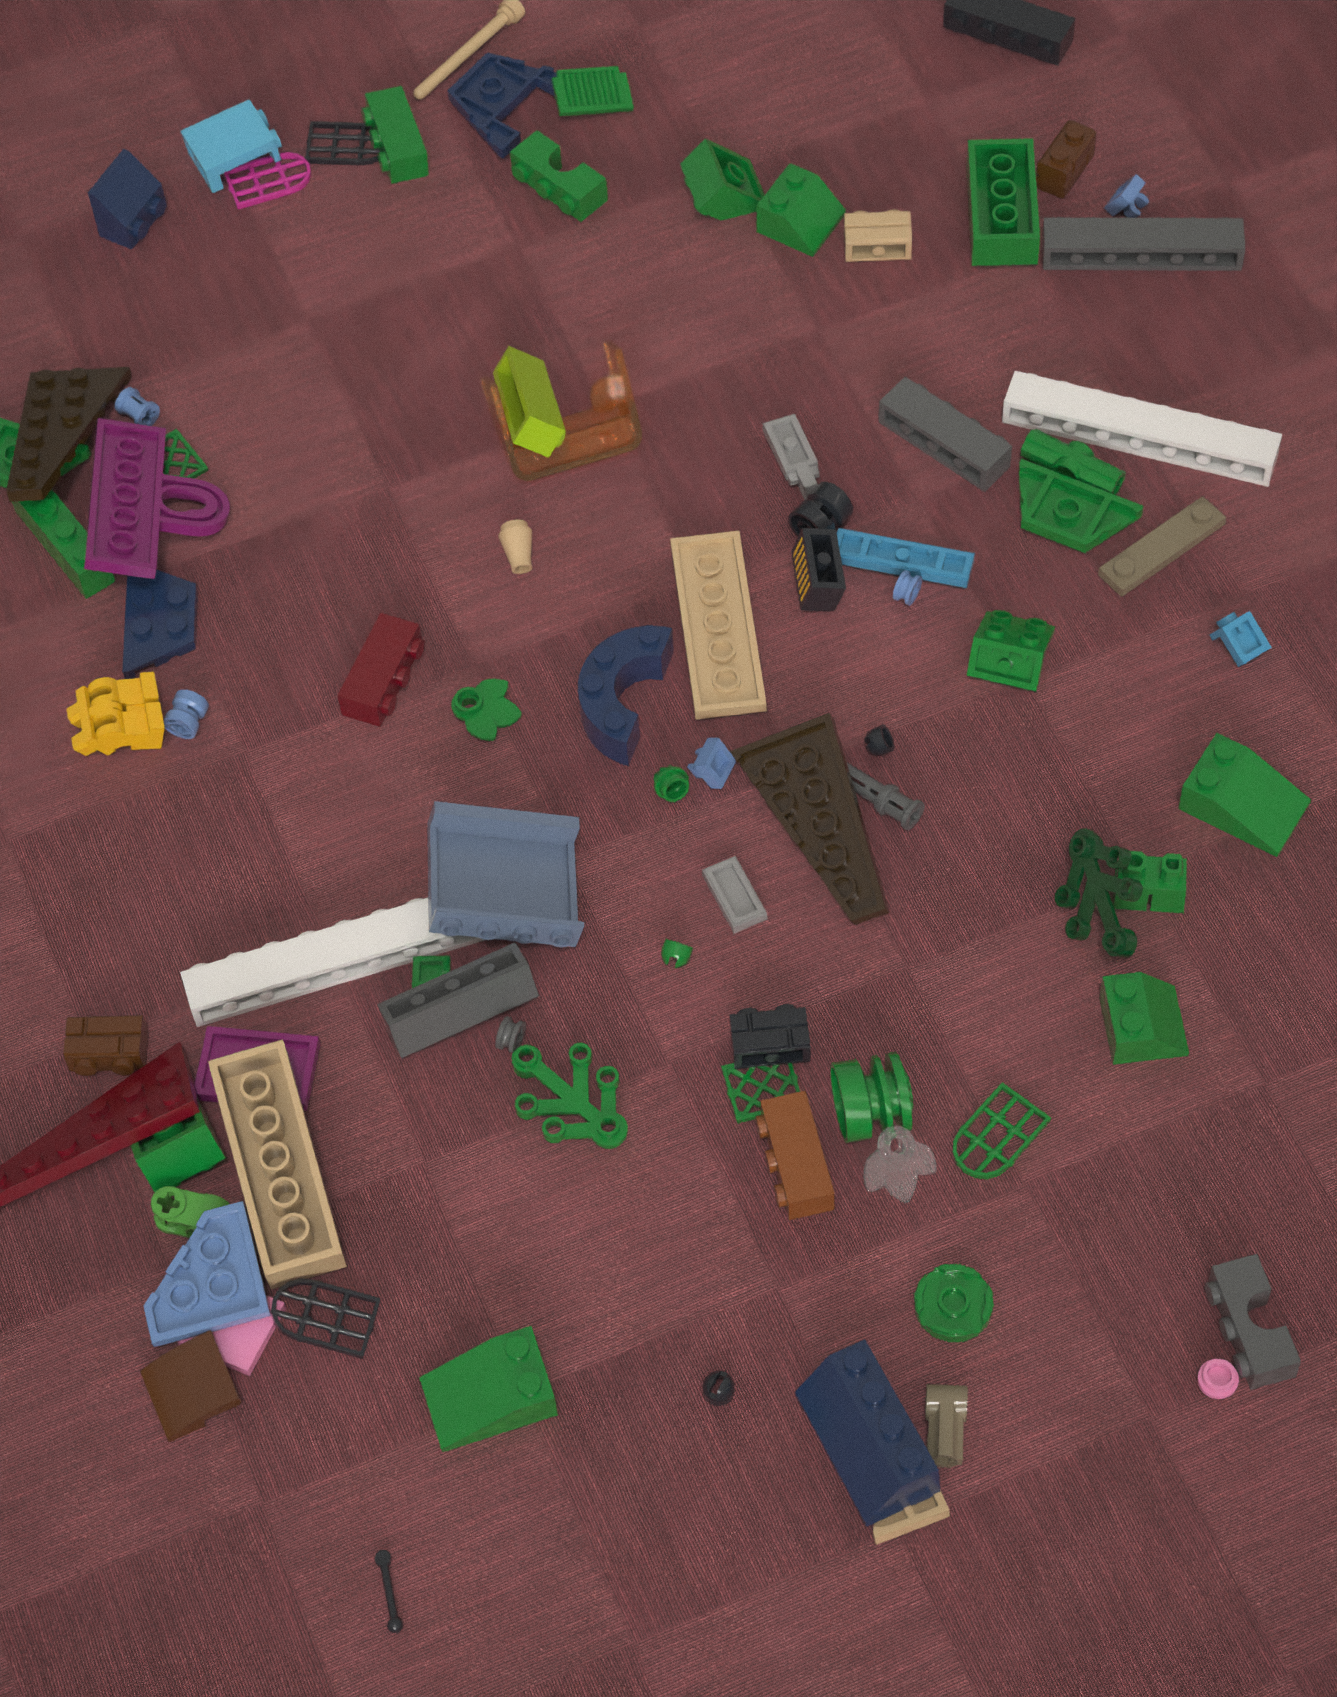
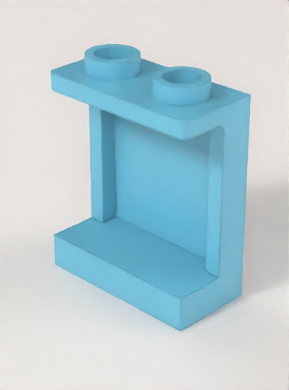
M250 99L180 131L189 156L212 193L224 188L220 175L268 152L275 163L281 160L278 148L282 147L278 134L274 129L269 131L267 128L269 123L263 110H256Z

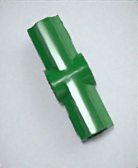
M1031 429L1021 447L1020 456L1047 469L1114 495L1118 494L1125 480V471L1096 458L1093 451L1086 444L1079 441H1071L1067 444L1038 429Z

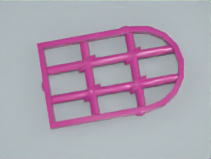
M284 152L279 153L281 160L292 159L297 161L283 165L278 161L273 168L255 173L254 167L274 162L271 156L244 163L225 172L224 176L237 209L253 206L302 190L311 178V169L308 161L297 153ZM302 164L307 168L306 172L286 177L284 173L288 168ZM249 169L250 173L246 176L230 180V174ZM279 171L281 176L279 180L260 185L258 179L261 176ZM304 178L299 184L290 187L289 183L291 181ZM253 179L255 185L252 188L235 192L234 184ZM280 184L285 186L283 190L266 195L263 193V191ZM258 191L259 197L242 202L238 201L237 197Z

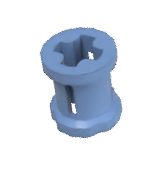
M132 387L125 388L115 401V410L120 414L128 415L134 420L135 424L152 426L160 413V408L155 402L146 401L140 396V392Z

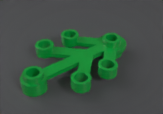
M576 1043L569 1049V1060L573 1066V1088L543 1063L541 1052L535 1046L522 1045L513 1052L512 1066L517 1076L524 1079L535 1077L560 1098L537 1100L530 1093L519 1095L515 1100V1110L521 1119L529 1120L535 1116L578 1114L587 1121L585 1123L565 1124L559 1117H549L542 1124L543 1137L546 1141L558 1143L563 1139L591 1138L596 1145L605 1149L616 1148L625 1141L628 1135V1125L625 1118L616 1112V1089L620 1083L619 1073L616 1068L603 1066L596 1073L597 1086L602 1090L601 1112L589 1102L588 1066L592 1062V1052L587 1044ZM579 1052L587 1054L581 1060L574 1058L575 1054ZM525 1055L533 1056V1058L527 1062L520 1060V1058ZM607 1075L614 1077V1080L610 1083H605L601 1079ZM527 1102L533 1104V1107L529 1110H522L520 1108L522 1104ZM614 1125L615 1129L611 1132H605L602 1130V1127ZM552 1126L561 1128L556 1134L547 1132Z

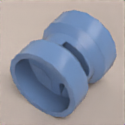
M181 689L177 691L172 701L173 709L166 713L163 720L164 727L168 732L179 738L192 739L200 727L198 720L204 718L209 704L200 694Z

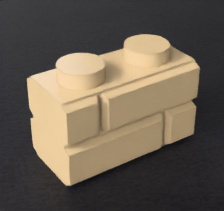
M892 209L886 212L868 213L866 211H856L854 213H845V261L911 260L912 230L910 211Z

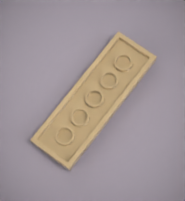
M731 531L670 538L695 719L767 711L740 532Z

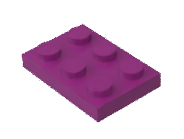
M207 1026L194 1084L199 1101L219 1103L208 1061L283 1040L289 1055L303 1109L307 1111L321 1044L319 1036Z

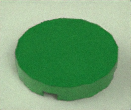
M943 1264L934 1268V1271L930 1272L927 1276L925 1274L919 1281L914 1294L915 1315L921 1327L934 1338L946 1342H965L978 1336L988 1326L994 1308L992 1289L975 1269L962 1264Z

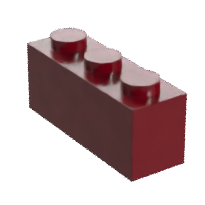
M380 612L337 695L343 716L381 727L386 716L392 715L397 702L396 696L400 688H404L408 684L411 666L415 659L419 660L424 651L425 641L422 639L418 623Z

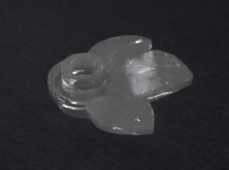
M902 1126L888 1127L878 1137L877 1150L865 1162L864 1184L869 1192L877 1191L885 1186L894 1198L908 1203L915 1191L918 1174L929 1175L936 1173V1160L932 1150L925 1144L915 1142L912 1133ZM896 1138L899 1142V1147L895 1152H892L890 1144Z

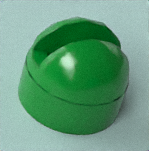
M665 938L661 949L662 960L668 966L671 957L677 958L675 968H681L688 963L693 947Z

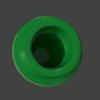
M671 764L668 767H660V770L654 774L655 792L659 797L669 802L682 799L689 791L688 774L684 769L674 767Z

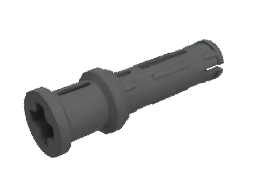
M847 762L850 775L865 784L864 787L852 780L855 793L873 803L877 813L880 815L887 814L901 822V827L905 830H910L917 824L925 808L924 802L919 799L915 801L900 792L898 786L894 784L884 785ZM897 804L903 807L904 809L901 810L900 808H898Z

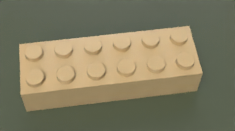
M279 1040L208 1061L263 1271L270 1289L281 1287L292 1280L299 1278L308 1279L347 1267L284 1041Z

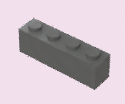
M904 377L879 401L878 423L982 491L988 490L1010 468L1012 445L1005 438L995 435L982 427L977 420L965 416L956 410L951 403L942 401L931 394L923 385L916 384L907 377Z
M514 942L377 1004L389 1037L398 1054L403 1058L445 1038L454 1036L476 1024L487 1021L509 1009L520 1006L538 997L539 994L528 962Z

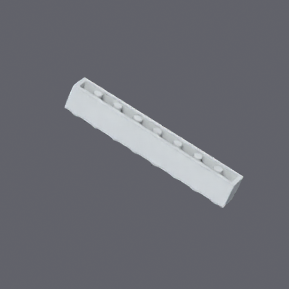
M1015 371L1003 404L1002 423L1030 430L1038 429L1047 434L1269 487L1282 438V434L1271 432L1267 429H1258L1238 424L1234 421L1216 419L1200 413H1191L1166 405L1153 404L1137 400L1133 397H1124L1099 389H1090L1066 381H1057Z
M416 898L402 906L388 910L379 909L368 916L355 920H342L332 927L318 931H306L298 937L282 942H269L262 948L245 953L236 952L230 954L225 959L212 963H199L188 970L180 972L196 1026L200 1027L413 962V956H434L484 940L479 937L445 936L440 933H430L428 898Z

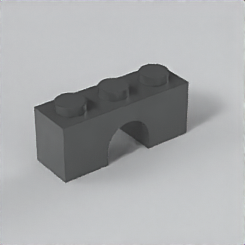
M1258 1254L1212 1266L1208 1282L1205 1283L1207 1298L1212 1306L1217 1305L1222 1317L1219 1318L1222 1336L1226 1342L1231 1341L1236 1354L1233 1355L1235 1369L1240 1378H1246L1250 1390L1295 1378L1301 1364L1287 1326L1263 1329L1255 1325L1248 1316L1250 1310L1267 1305L1272 1290Z

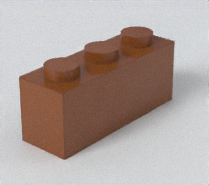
M806 1090L761 1100V1115L755 1116V1122L759 1138H766L769 1150H764L769 1173L776 1172L779 1184L774 1185L778 1207L786 1208L789 1220L834 1210L835 1193Z

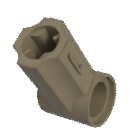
M926 1384L925 1421H928L927 1449L937 1467L952 1468L963 1463V1426L967 1421L968 1387L966 1385Z

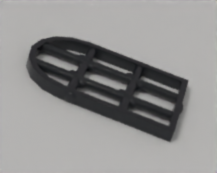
M310 121L305 160L309 164L369 165L378 162V155L362 159L363 155L378 154L380 150L364 148V143L370 140V135H366V130H371V126L365 127L364 123ZM314 128L334 129V133L331 132V134L313 133ZM339 129H359L361 134H339ZM312 138L333 139L332 146H311ZM341 139L360 140L359 147L357 146L356 148L337 147V142L341 141ZM310 151L331 152L330 158L310 157ZM358 153L357 159L335 158L336 154Z
M299 1278L287 1282L278 1289L272 1301L271 1315L279 1331L297 1342H304L363 1359L370 1334L374 1330L373 1324L381 1298L324 1283L320 1280ZM297 1285L311 1286L308 1297L286 1290ZM317 1288L343 1294L341 1305L318 1300V1297H315ZM280 1296L301 1301L305 1305L302 1316L276 1310V1303ZM353 1297L375 1303L373 1313L369 1314L351 1309V1306H347L349 1298ZM312 1305L334 1310V1313L338 1314L335 1325L312 1320V1317L309 1316ZM344 1314L370 1320L366 1334L345 1329V1326L341 1325ZM278 1317L296 1321L295 1324L299 1325L297 1333L295 1334L285 1329L279 1322ZM310 1325L328 1330V1333L332 1334L329 1343L303 1336L305 1326ZM338 1333L364 1340L361 1352L335 1345Z

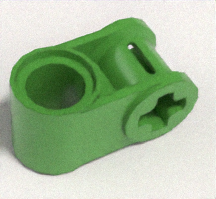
M171 1186L160 1188L151 1198V1208L154 1213L156 1227L166 1234L186 1238L191 1237L197 1227L196 1223L204 1211L229 1205V1202L213 1194H200Z

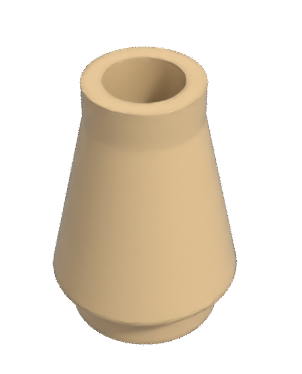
M524 520L505 522L500 527L501 532L498 537L511 565V570L515 574L527 573L532 570V529L528 527V523Z

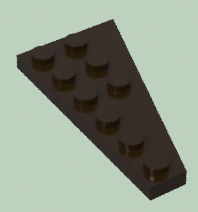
M130 367L74 368L62 371L40 370L38 372H30L6 490L9 502L45 499L61 477L60 469L65 462H71L76 456L75 449L78 444H84L97 427L98 418L103 419L105 416V407L110 401H116L120 394L119 388L121 385L128 384L131 380Z
M827 713L730 751L788 834L804 853L811 866L824 881L849 919L855 925L890 913L834 717Z

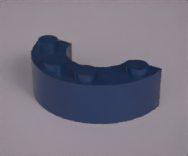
M646 625L618 632L596 646L581 668L578 679V697L584 731L591 743L603 755L617 763L626 766L630 765L640 739L638 714L626 709L618 699L625 689L636 682L648 679L663 680L674 653L672 628Z

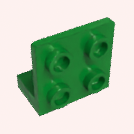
M1004 610L986 611L973 638L967 676L1037 691L1044 656L1054 635L1055 626L1049 625L1046 621L1039 618L1023 619L1014 617L1010 612Z

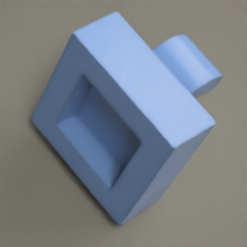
M1135 174L1118 187L1104 209L1112 216L1123 210L1126 217H1138L1141 212L1134 204L1142 209L1149 203L1146 195L1139 192L1146 182Z
M707 738L703 747L695 751V754L698 756L694 764H688L687 768L694 777L703 778L711 789H722L736 760L720 738Z

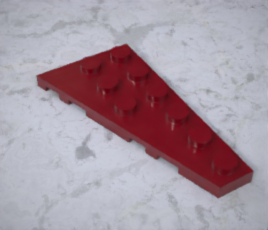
M181 1042L176 1043L0 1165V1207L199 1113L200 1108L187 1052Z

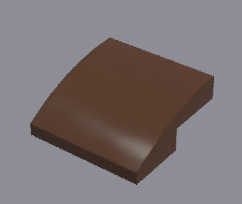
M211 1330L173 1348L140 1371L168 1442L206 1427L204 1420L241 1404Z

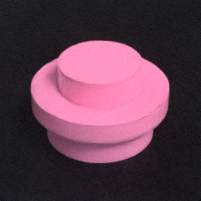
M1212 1359L1201 1366L1197 1381L1201 1391L1208 1397L1225 1399L1236 1391L1239 1376L1235 1367L1228 1361Z

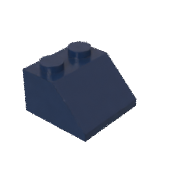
M126 149L119 153L88 191L99 236L131 250L140 239L147 235L148 229L158 217L163 215L167 207L162 184Z

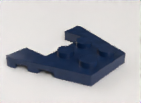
M486 53L447 90L448 99L497 155L504 159L521 142V133L501 121L536 87L555 96L551 80L552 77L557 76L553 67L543 65L538 69L525 66V61Z

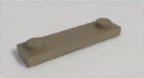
M1202 496L1099 568L1098 576L1123 597L1226 524L1227 517Z

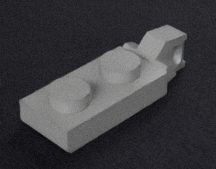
M792 414L762 423L763 433L785 479L788 480L790 486L798 484L800 493L804 500H807V496L818 486L815 478L820 477L817 458L796 415Z

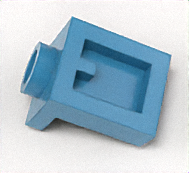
M1250 611L1237 617L1235 612H1232L1217 621L1216 624L1219 629L1209 634L1212 640L1219 637L1222 639L1238 667L1272 648Z

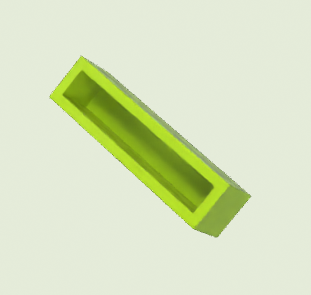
M508 346L494 369L493 376L512 441L518 446L549 458L555 447H559L564 441L566 430L544 360Z

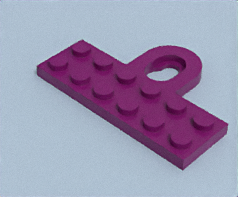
M98 418L84 569L155 579L159 531L189 536H208L219 532L226 525L230 503L221 489L203 480L163 474L166 428ZM169 498H180L201 502L205 507L200 510L191 509L185 512H177L166 507L163 501Z

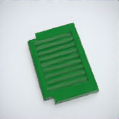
M618 66L556 70L557 77H552L551 82L559 116L628 112L634 109L626 72L620 73Z

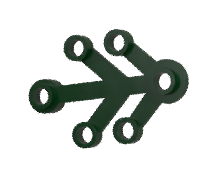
M1082 828L1075 832L1070 840L1069 855L1073 862L1067 883L1060 886L1055 893V902L1059 907L1075 908L1080 901L1079 888L1085 872L1087 882L1077 917H1071L1067 921L1065 927L1066 934L1069 938L1083 941L1087 939L1091 932L1090 922L1096 904L1106 931L1102 938L1103 948L1110 956L1123 959L1129 958L1136 950L1137 937L1133 930L1120 926L1108 891L1117 893L1118 897L1122 900L1136 902L1142 895L1143 886L1136 879L1128 877L1121 879L1102 873L1098 860H1105L1110 868L1125 870L1131 863V852L1127 848L1119 846H1105L1102 838L1094 830Z

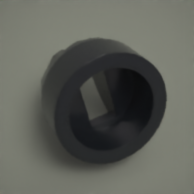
M884 724L872 728L864 737V742L868 744L866 749L872 755H885L895 749L893 737Z
M720 1370L710 1372L703 1381V1396L708 1403L714 1406H723L733 1399L735 1384L732 1377L726 1372ZM717 1380H723L717 1394L712 1393L711 1391Z

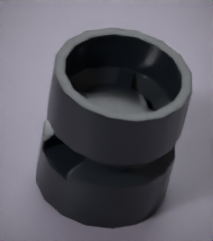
M824 481L807 496V500L802 501L788 516V521L797 536H799L802 528L835 529L839 528L851 516L853 505L842 489L833 483Z

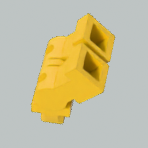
M154 672L140 673L139 678L115 680L110 677L98 678L92 681L88 688L82 686L75 690L77 702L66 709L68 720L71 724L82 728L81 732L71 738L75 751L87 756L98 750L108 756L122 746H130L131 750L162 749L165 727L160 702H158L159 695Z

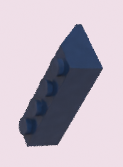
M865 1339L829 1355L795 1391V1396L866 1527L894 1515L910 1505L913 1506L931 1498L934 1494L940 1492L939 1469Z

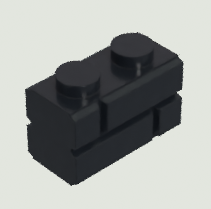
M783 1004L770 1011L759 1012L755 1008H744L739 1010L737 1014H729L735 1069L811 1062L810 1038L805 1007L797 1008L792 1004Z

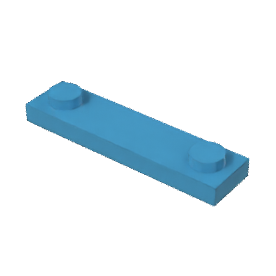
M838 528L837 530L842 565L899 576L904 570L910 571V576L915 577L919 575L922 576V580L963 588L968 587L975 553Z

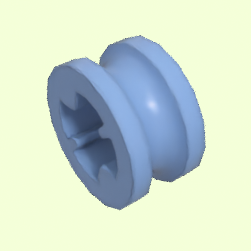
M904 570L894 587L893 599L897 601L904 599V603L910 606L920 591L922 576L916 575L912 577L910 576V571Z

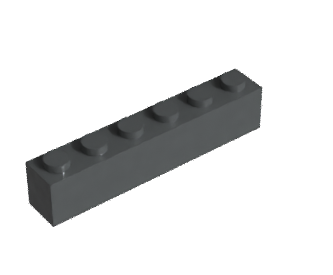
M1056 217L1044 218L1043 270L1242 271L1245 254L1243 218Z

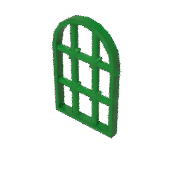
M1002 1082L969 1120L960 1127L953 1141L952 1154L955 1163L965 1174L973 1178L991 1179L998 1177L1014 1165L1017 1158L1048 1125L1051 1117ZM1003 1090L1012 1098L997 1114L988 1106ZM1018 1101L1029 1110L1013 1126L1004 1118H1006L1005 1114ZM984 1111L991 1117L989 1119L990 1123L978 1136H975L967 1129ZM1033 1114H1036L1043 1119V1122L1028 1137L1021 1132L1023 1130L1021 1127ZM999 1122L1008 1129L1006 1131L1008 1134L993 1149L984 1142L986 1140L984 1137ZM964 1134L970 1139L969 1143L971 1144L958 1156L957 1143ZM1016 1135L1025 1142L1008 1160L1001 1155L1003 1152L1001 1150ZM979 1145L988 1153H986L987 1157L974 1171L966 1167L963 1161ZM994 1158L1004 1164L998 1170L987 1173L982 1172Z

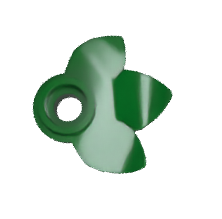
M501 679L483 680L475 688L464 687L457 691L451 702L453 714L458 719L465 721L468 733L484 741L495 740L497 737V727L511 726L522 716L521 710L514 703L504 698L508 690V681ZM466 705H474L473 707L465 708Z

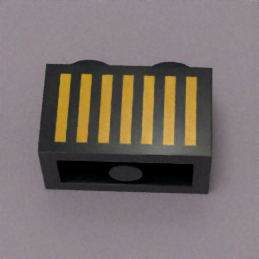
M802 528L791 550L800 609L802 611H835L846 590L836 529Z

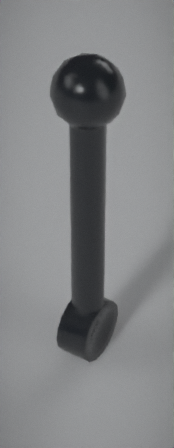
M380 1550L375 1555V1563L381 1568L390 1617L387 1622V1628L392 1633H398L403 1628V1621L397 1614L389 1571L392 1558L388 1551Z

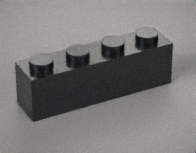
M947 0L944 4L943 28L1059 66L1073 42L1076 18L1023 0Z

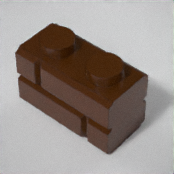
M1068 120L1037 163V188L1060 199L1065 198L1086 168V165L1094 157V144L1097 132L1078 122Z
M143 1015L67 1018L63 1054L69 1071H74L81 1076H92L97 1071L109 1070L119 1075H130L134 1073V1070H139L146 1065L149 1032Z

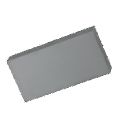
M736 856L702 869V876L734 934L767 920V912Z

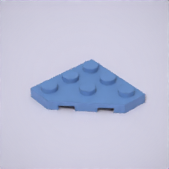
M243 1201L204 1211L196 1223L195 1231L185 1246L182 1245L165 1271L164 1279L143 1305L153 1347L195 1337L209 1330L213 1332L271 1316Z

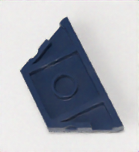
M156 570L155 579L127 575L122 669L124 679L135 678V671L150 664L158 667L169 662L172 657L182 656L196 649L198 589L196 583Z

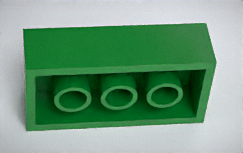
M1033 138L968 140L966 173L972 266L1038 265L1040 228Z

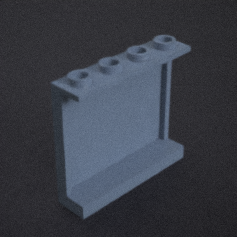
M434 801L427 822L429 932L440 933L445 936L479 937L483 940H509L521 944H549L560 948L576 947L584 928V922L578 921L574 845L580 830L579 817Z

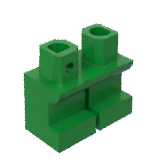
M1130 851V865L1125 870L1115 869L1114 876L1121 879L1128 877L1139 880L1142 883L1143 892L1140 899L1136 902L1122 900L1118 897L1117 893L1113 892L1114 909L1146 911L1150 895V911L1184 914L1187 859L1182 858L1180 854L1167 853L1163 857L1146 856L1142 851Z

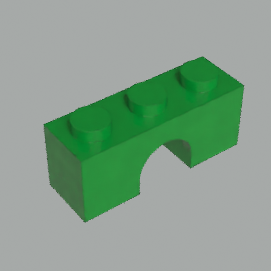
M538 130L510 151L511 171L514 177L519 182H525L535 189L542 198L549 199L559 206L566 215H571L582 222L608 201L606 178L584 162L571 171H559L562 169L560 146Z

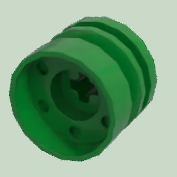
M896 1051L886 1053L885 1071L878 1055L871 1056L869 1074L864 1075L857 1059L831 1063L830 1078L834 1106L845 1143L871 1139L874 1120H878L885 1136L893 1134V1117L900 1133L911 1132L913 1122L912 1090L909 1077Z

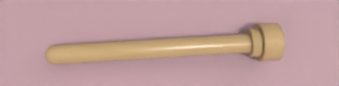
M503 0L499 4L497 15L414 89V97L419 100L426 97L505 24H516L525 16V9L519 0Z

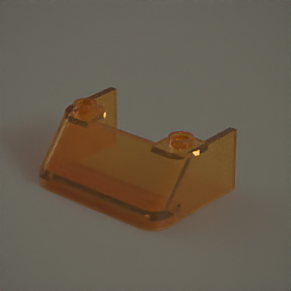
M612 341L604 342L612 375L602 377L593 383L590 389V399L593 408L562 417L566 430L565 438L559 447H555L549 458L513 443L497 384L488 376L481 378L494 429L510 469L519 479L525 481L535 480L630 452L639 446L642 440V429L622 349Z

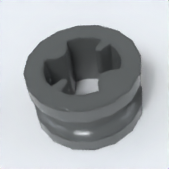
M506 1016L497 1033L496 1048L502 1050L504 1047H508L509 1052L513 1053L520 1047L526 1031V1022L519 1020L517 1023H514L513 1018Z

